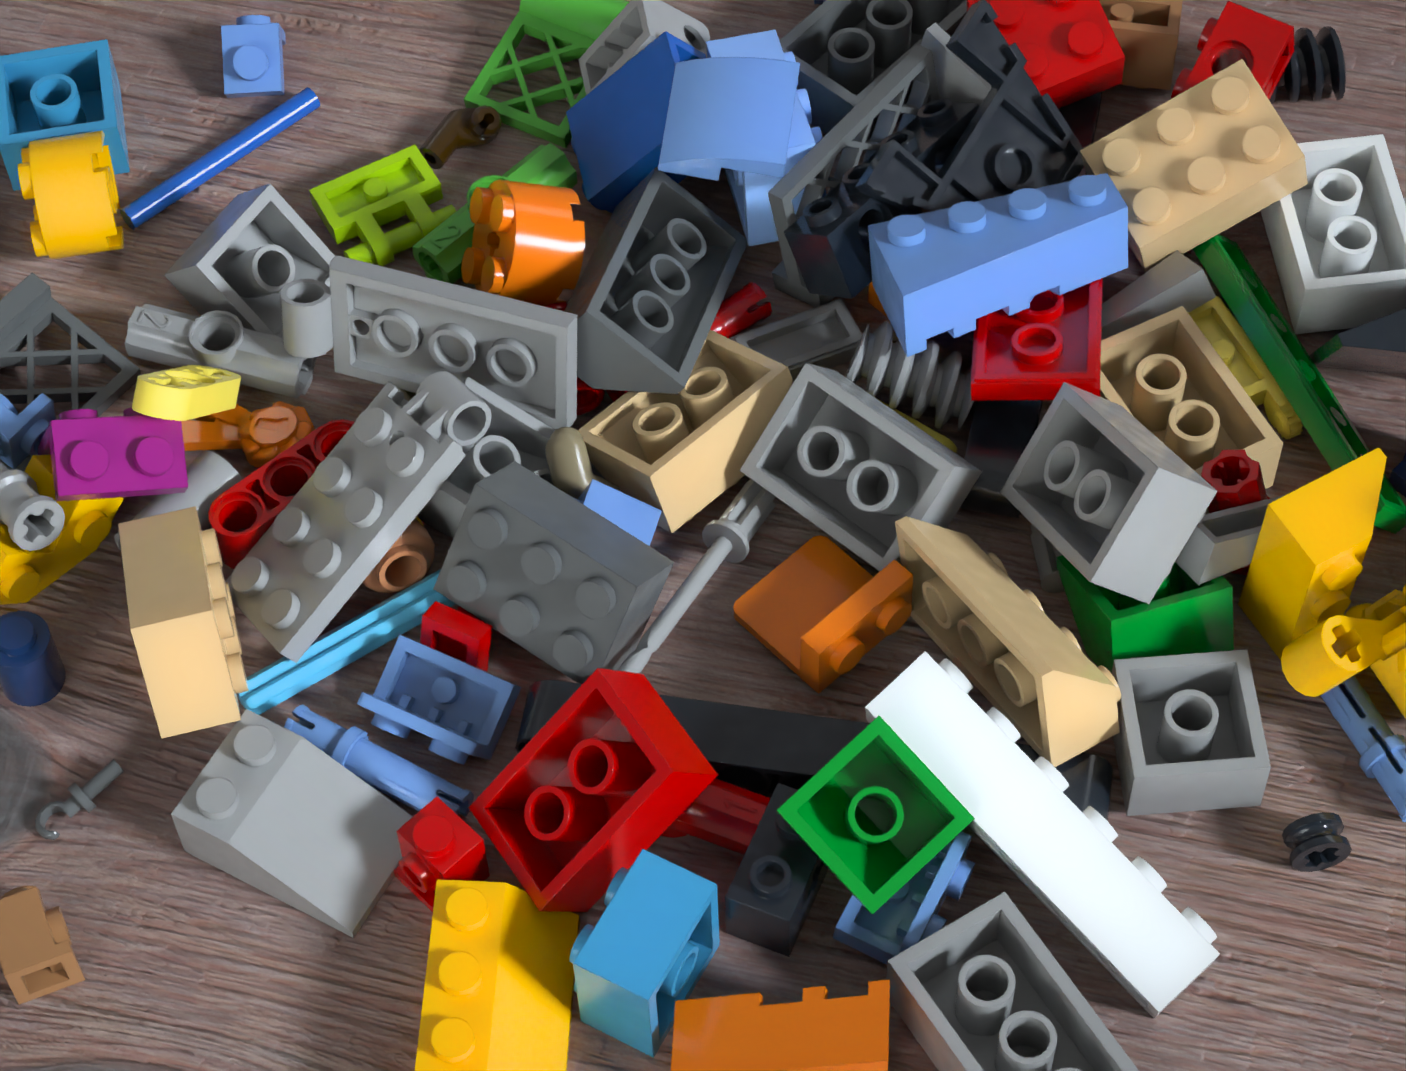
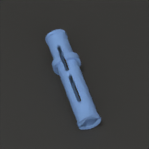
M1352 676L1320 696L1361 755L1358 764L1367 778L1377 779L1398 810L1400 818L1406 823V739L1403 735H1394L1367 692L1362 688L1356 677Z
M303 704L296 707L292 712L293 716L299 719L298 723L290 718L287 719L284 728L307 739L374 789L417 811H420L438 796L456 814L460 813L465 817L470 810L468 807L474 799L473 792L468 789L464 790L369 741L366 731L356 726L346 729L311 711Z

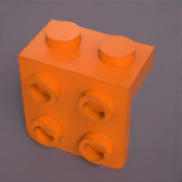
M819 535L807 541L739 597L733 606L734 618L819 694L840 675L854 668L867 652L886 636L900 629L911 616L913 574L894 559L873 577L828 537Z

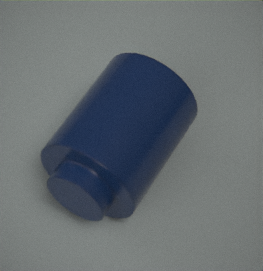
M14 611L0 617V686L3 693L11 702L21 706H38L50 701L62 689L66 673L47 623L39 615L29 611Z

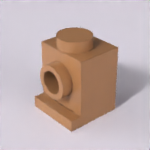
M20 886L6 892L0 898V964L4 977L18 1004H23L85 980L82 968L71 947L72 940L60 907L56 906L47 910L40 891L36 886Z

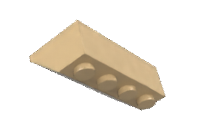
M907 516L895 521L901 565L913 574L911 617L990 703L1014 725L1020 735L1039 756L1044 757L1054 767H1057L1120 732L1117 702L1121 700V692L1114 676L1106 667L1102 665L1096 667L1083 654L1072 632L1066 627L1058 628L1045 615L1042 605L1034 593L1028 589L1022 591L1009 578L1003 563L994 553L986 554L964 533Z

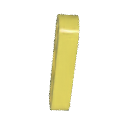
M187 365L139 375L137 377L132 410L151 417L186 421L236 408L241 376L227 370L201 365Z

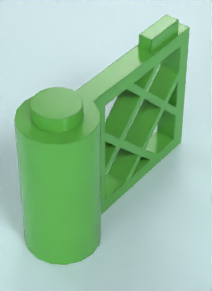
M521 0L519 12L464 97L466 108H478L483 105L491 106L500 114L502 123L567 148L572 139L567 114L560 126L538 118L534 107L567 98L571 108L586 96L583 78L579 77L568 81L562 63L580 58L626 7L629 1ZM525 34L545 41L550 51L521 61L517 60L515 50ZM555 66L561 83L529 93L523 76ZM517 78L522 96L503 102L486 97L493 85ZM579 94V95L577 96V98L574 99V96H573V95Z

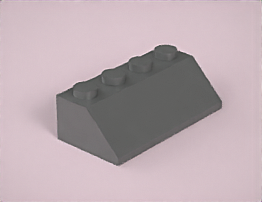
M655 167L615 207L564 312L577 314V377L593 389L678 394L687 384L747 246V239L663 171H658V167Z

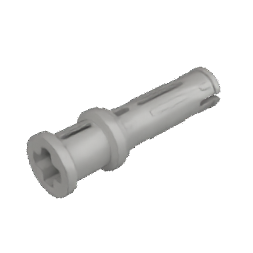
M0 461V524L8 526L10 538L21 549L34 551L50 545L59 536L64 527L65 514L63 508L53 498L38 494L36 482L26 472L17 469L9 470Z

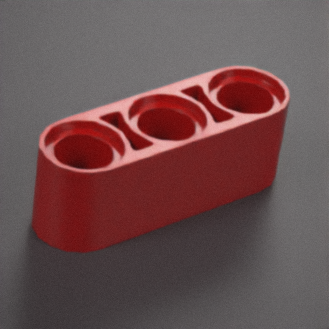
M340 419L321 425L220 494L212 502L208 511L209 523L211 528L215 530L224 564L231 569H235L238 563L246 557L272 525L278 514L294 498V496L288 495L299 492L315 472L318 465L325 460L355 423L354 421ZM242 528H248V529H246V530H244V531H241V532H235V531H237V530H239V529H242Z

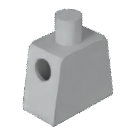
M631 0L579 58L586 95L665 31L701 51L707 58L706 41H711L707 27L697 19L661 0Z

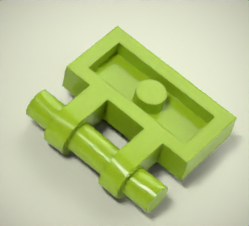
M412 145L309 190L314 209L337 245L356 236H359L363 242L345 250L344 256L379 266H385L394 262L395 254L411 248L456 212L452 204L434 212L428 207V205L443 199L442 187L416 145ZM405 215L411 221L386 233H383L380 226Z

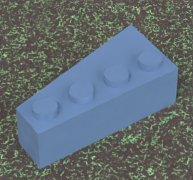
M1108 173L1082 175L1063 183L1035 189L1023 188L1004 196L976 202H960L949 208L917 215H900L890 221L868 225L872 285L907 357L927 350L926 339L948 331L953 338L976 330V319L997 310L1003 309L1010 316L1028 309L1034 296L1049 290L1055 294L1062 295L1128 268V206Z

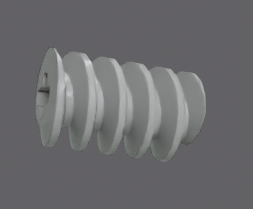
M884 321L873 333L869 332V322L857 345L845 377L853 383H856L861 377L866 378V392L873 397L884 387L889 388V408L893 410L907 397L912 398V418L916 420L929 407L935 408L934 428L941 430L952 417L958 418L959 431L974 402L971 401L972 364L964 373H961L962 355L956 350L952 351L939 363V345L933 340L927 343V350L907 357L899 340L896 343L892 342L893 327L889 321Z

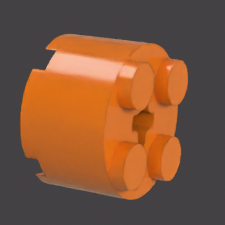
M500 179L491 183L488 188L476 187L470 201V218L475 223L472 247H468L465 250L462 258L461 272L464 283L475 284L476 290L540 306L566 303V301L558 297L563 289L574 290L581 272L585 247L584 221L573 220L570 203L581 205L576 192L566 187Z

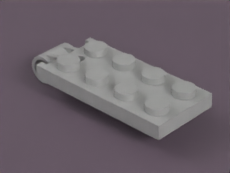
M335 255L330 261V288L318 280L298 279L287 283L280 291L284 349L295 357H318L326 354L333 347L335 372L386 385L389 381L399 389L416 393L421 382L429 375L447 371L454 374L461 382L470 377L553 429L571 427L577 419V314Z
M441 371L429 375L422 381L416 391V395L409 402L404 398V393L388 381L369 406L358 416L352 427L325 460L318 465L308 481L286 508L278 514L272 525L246 557L238 563L233 573L225 581L229 584L233 603L280 654L295 663L299 661L466 455L463 453L462 446H469L485 435L492 419L491 409L454 374Z

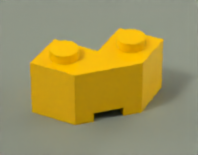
M33 455L24 472L36 482L38 494L55 500L51 455ZM124 498L57 501L65 514L64 527L59 536L50 545L40 550L28 551L21 549L10 538L8 526L0 524V605L27 603L97 550L100 543L109 534L112 520Z

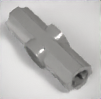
M146 303L142 307H135L128 320L127 336L124 343L128 356L175 368L187 365H201L227 370L241 376L240 385L297 399L301 394L306 395L313 380L314 365L317 357L300 358L289 354L284 349L282 337L243 328L242 322L238 317L227 311L215 310L198 317Z

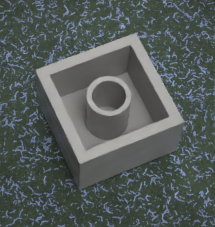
M1248 649L1114 660L1111 674L1120 688L1121 700L1117 702L1120 732L1114 735L1113 739L1126 816L1261 805L1271 765Z

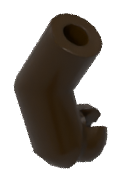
M486 105L479 106L478 108L453 110L444 117L419 148V151L431 168L441 169L456 149L486 145L493 141L501 128L502 120L500 114L496 109Z

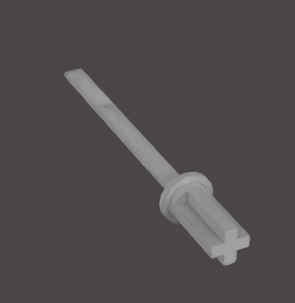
M750 479L719 520H712L707 523L702 532V537L708 550L646 631L636 650L630 653L618 671L641 673L651 654L661 646L723 561L739 563L746 558L750 550L749 541L776 506L773 502L776 496Z

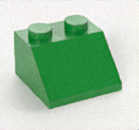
M1063 555L1056 557L1057 570L1059 571L1086 654L1097 667L1102 665L1112 673L1115 659L1234 650L1233 586L1223 576L1197 585L1174 562L1169 575L1160 585L1150 604L1089 582Z
M880 716L874 719L776 810L871 915L975 819Z

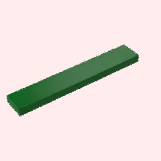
M1218 234L1193 248V251L1332 471L1370 452L1238 244ZM1384 473L1374 526L1396 534L1406 526V506Z

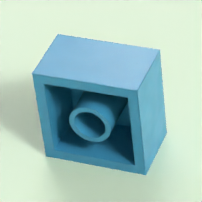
M107 39L0 56V152L13 191L21 190L18 175V164L22 163L21 149L29 147V142L34 140L102 130L105 135L104 145H108L114 174L130 172L121 88Z
M642 849L630 870L622 867L613 877L604 900L607 908L596 926L587 924L580 931L573 944L569 961L573 964L574 992L577 993L581 1022L654 1058L674 1024L675 1001L687 1000L720 945L718 891L716 883Z

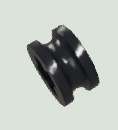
M1325 812L1311 814L1297 819L1283 830L1282 837L1287 847L1294 849L1289 859L1295 870L1301 872L1324 870L1344 861L1350 855L1351 845L1346 837L1340 835L1343 832L1344 825L1339 815Z

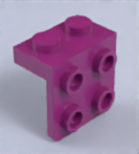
M132 407L125 409L123 416L98 417V411L94 409L69 410L60 413L59 420L50 421L38 446V455H51L56 502L185 493L188 489L181 421L147 416L132 410Z

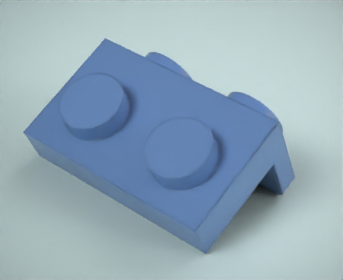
M399 634L374 694L362 692L357 705L375 712L371 722L372 725L405 739L408 738L411 729L433 738L428 750L465 765L469 755L488 760L491 759L522 687Z
M961 831L955 837L952 844L948 843L873 915L852 894L835 927L833 939L887 964L889 959L944 928L947 919L937 914L945 898L949 896L957 901L960 899L975 867L974 862L965 859L972 836Z

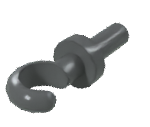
M113 759L81 788L74 782L68 788L72 794L70 798L65 802L58 800L49 802L38 812L35 819V828L39 835L49 840L57 839L60 835L58 832L46 830L45 824L49 817L55 813L63 812L72 818L83 807L90 813L97 807L92 799L119 777L124 770Z

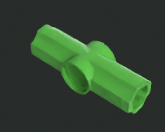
M551 142L547 146L541 144L502 176L490 175L476 180L468 189L467 203L412 246L414 259L422 267L426 277L451 284L462 277V258L465 250L468 247H472L475 223L470 218V201L476 187L488 188L491 183L500 179L573 188L578 183L577 172L568 161L565 153Z

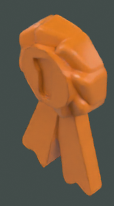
M282 401L273 403L272 407L257 409L252 412L236 404L234 409L195 418L197 421H181L184 451L242 449L248 463L257 468H260L315 430L304 407L293 406Z

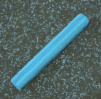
M441 569L318 637L297 663L284 656L248 676L249 691L237 694L245 710L248 709L260 715L395 639L399 634L402 635L422 623V615L435 601L449 607L455 605L454 602L433 589Z

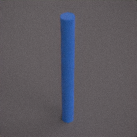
M305 88L122 208L120 214L123 220L133 230L319 108L320 102L318 97L310 88Z

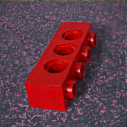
M1227 1L1219 19L1211 17L1205 24L1197 45V50L1201 51V54L1192 70L1185 67L1181 71L1174 85L1171 99L1241 59L1244 60L1265 95L1270 99L1294 53V26Z

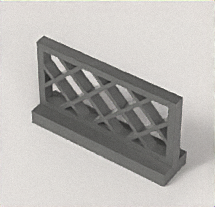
M916 45L768 192L783 261L771 272L775 289L813 307L829 303L834 298V296L809 293L784 231L803 215V210L808 204L822 198L825 187H830L829 193L842 182L844 173L858 165L863 149L867 150L863 163L880 149V143L886 137L893 134L900 113H903L897 132L901 131L918 116L917 112L923 105L940 99L932 50ZM915 78L908 102L904 104L910 82ZM879 114L871 140H866L873 119ZM842 151L834 177H830L835 158ZM805 187L797 213L795 214L792 199Z
M33 272L0 300V368L27 366V389L0 390V393L12 404H27L28 406L40 394L44 393L54 403L72 402V410L79 409V402H87L80 409L97 410L99 417L137 382V377L141 375L140 368L51 297L50 286ZM55 322L71 335V350L35 351V337L48 325ZM79 343L87 349H79ZM27 345V351H20ZM105 363L118 373L105 386L79 387V364ZM71 364V387L35 389V366ZM29 455L15 469L25 471L32 456Z

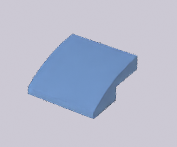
M713 57L677 62L658 171L718 181L721 168L782 178L786 164L800 63L756 57Z

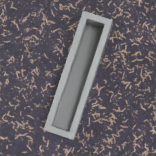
M1176 250L1102 304L1101 340L1181 306L1189 313L1215 298L1216 296L1203 268Z
M1283 496L1205 514L1175 562L1197 585L1249 565L1267 506Z

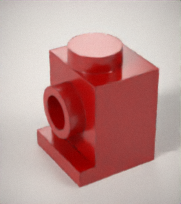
M438 796L396 831L402 859L399 861V866L393 870L394 875L432 912L437 879L484 881L490 876L483 838Z

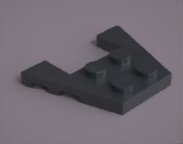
M980 0L971 5L946 44V47L991 85V90L938 174L933 173L893 139L882 144L855 188L865 195L917 215L949 208L960 202H976L1012 194L1014 191L1023 188L1035 189L1071 181L1079 176L1084 167L1080 152L1084 148L1049 94L1041 95L1023 68L1027 60L1016 43L1008 45L993 22L998 15L986 0Z

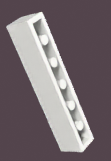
M925 651L865 707L867 721L871 723L880 716L975 818L968 826L1136 1001L1155 1018L1220 955L1211 945L1217 938L1215 932L1194 910L1187 907L1180 913L1161 894L1167 887V884L1143 858L1137 856L1130 862L1112 843L1118 837V834L1109 822L1091 806H1088L1081 812L1063 793L1069 787V784L1062 774L1042 756L1033 762L1015 744L1021 737L1018 730L995 707H992L985 713L969 697L967 693L973 689L972 684L950 660L944 658L937 664Z

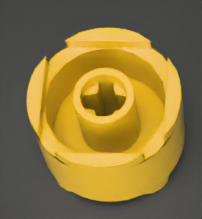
M102 130L34 140L29 142V147L21 149L22 163L18 164V175L24 200L35 198L36 204L33 205L34 221H30V232L36 257L49 255L50 259L54 260L124 248L123 226H116L114 218L117 209H120L116 179L108 145H104L105 135Z

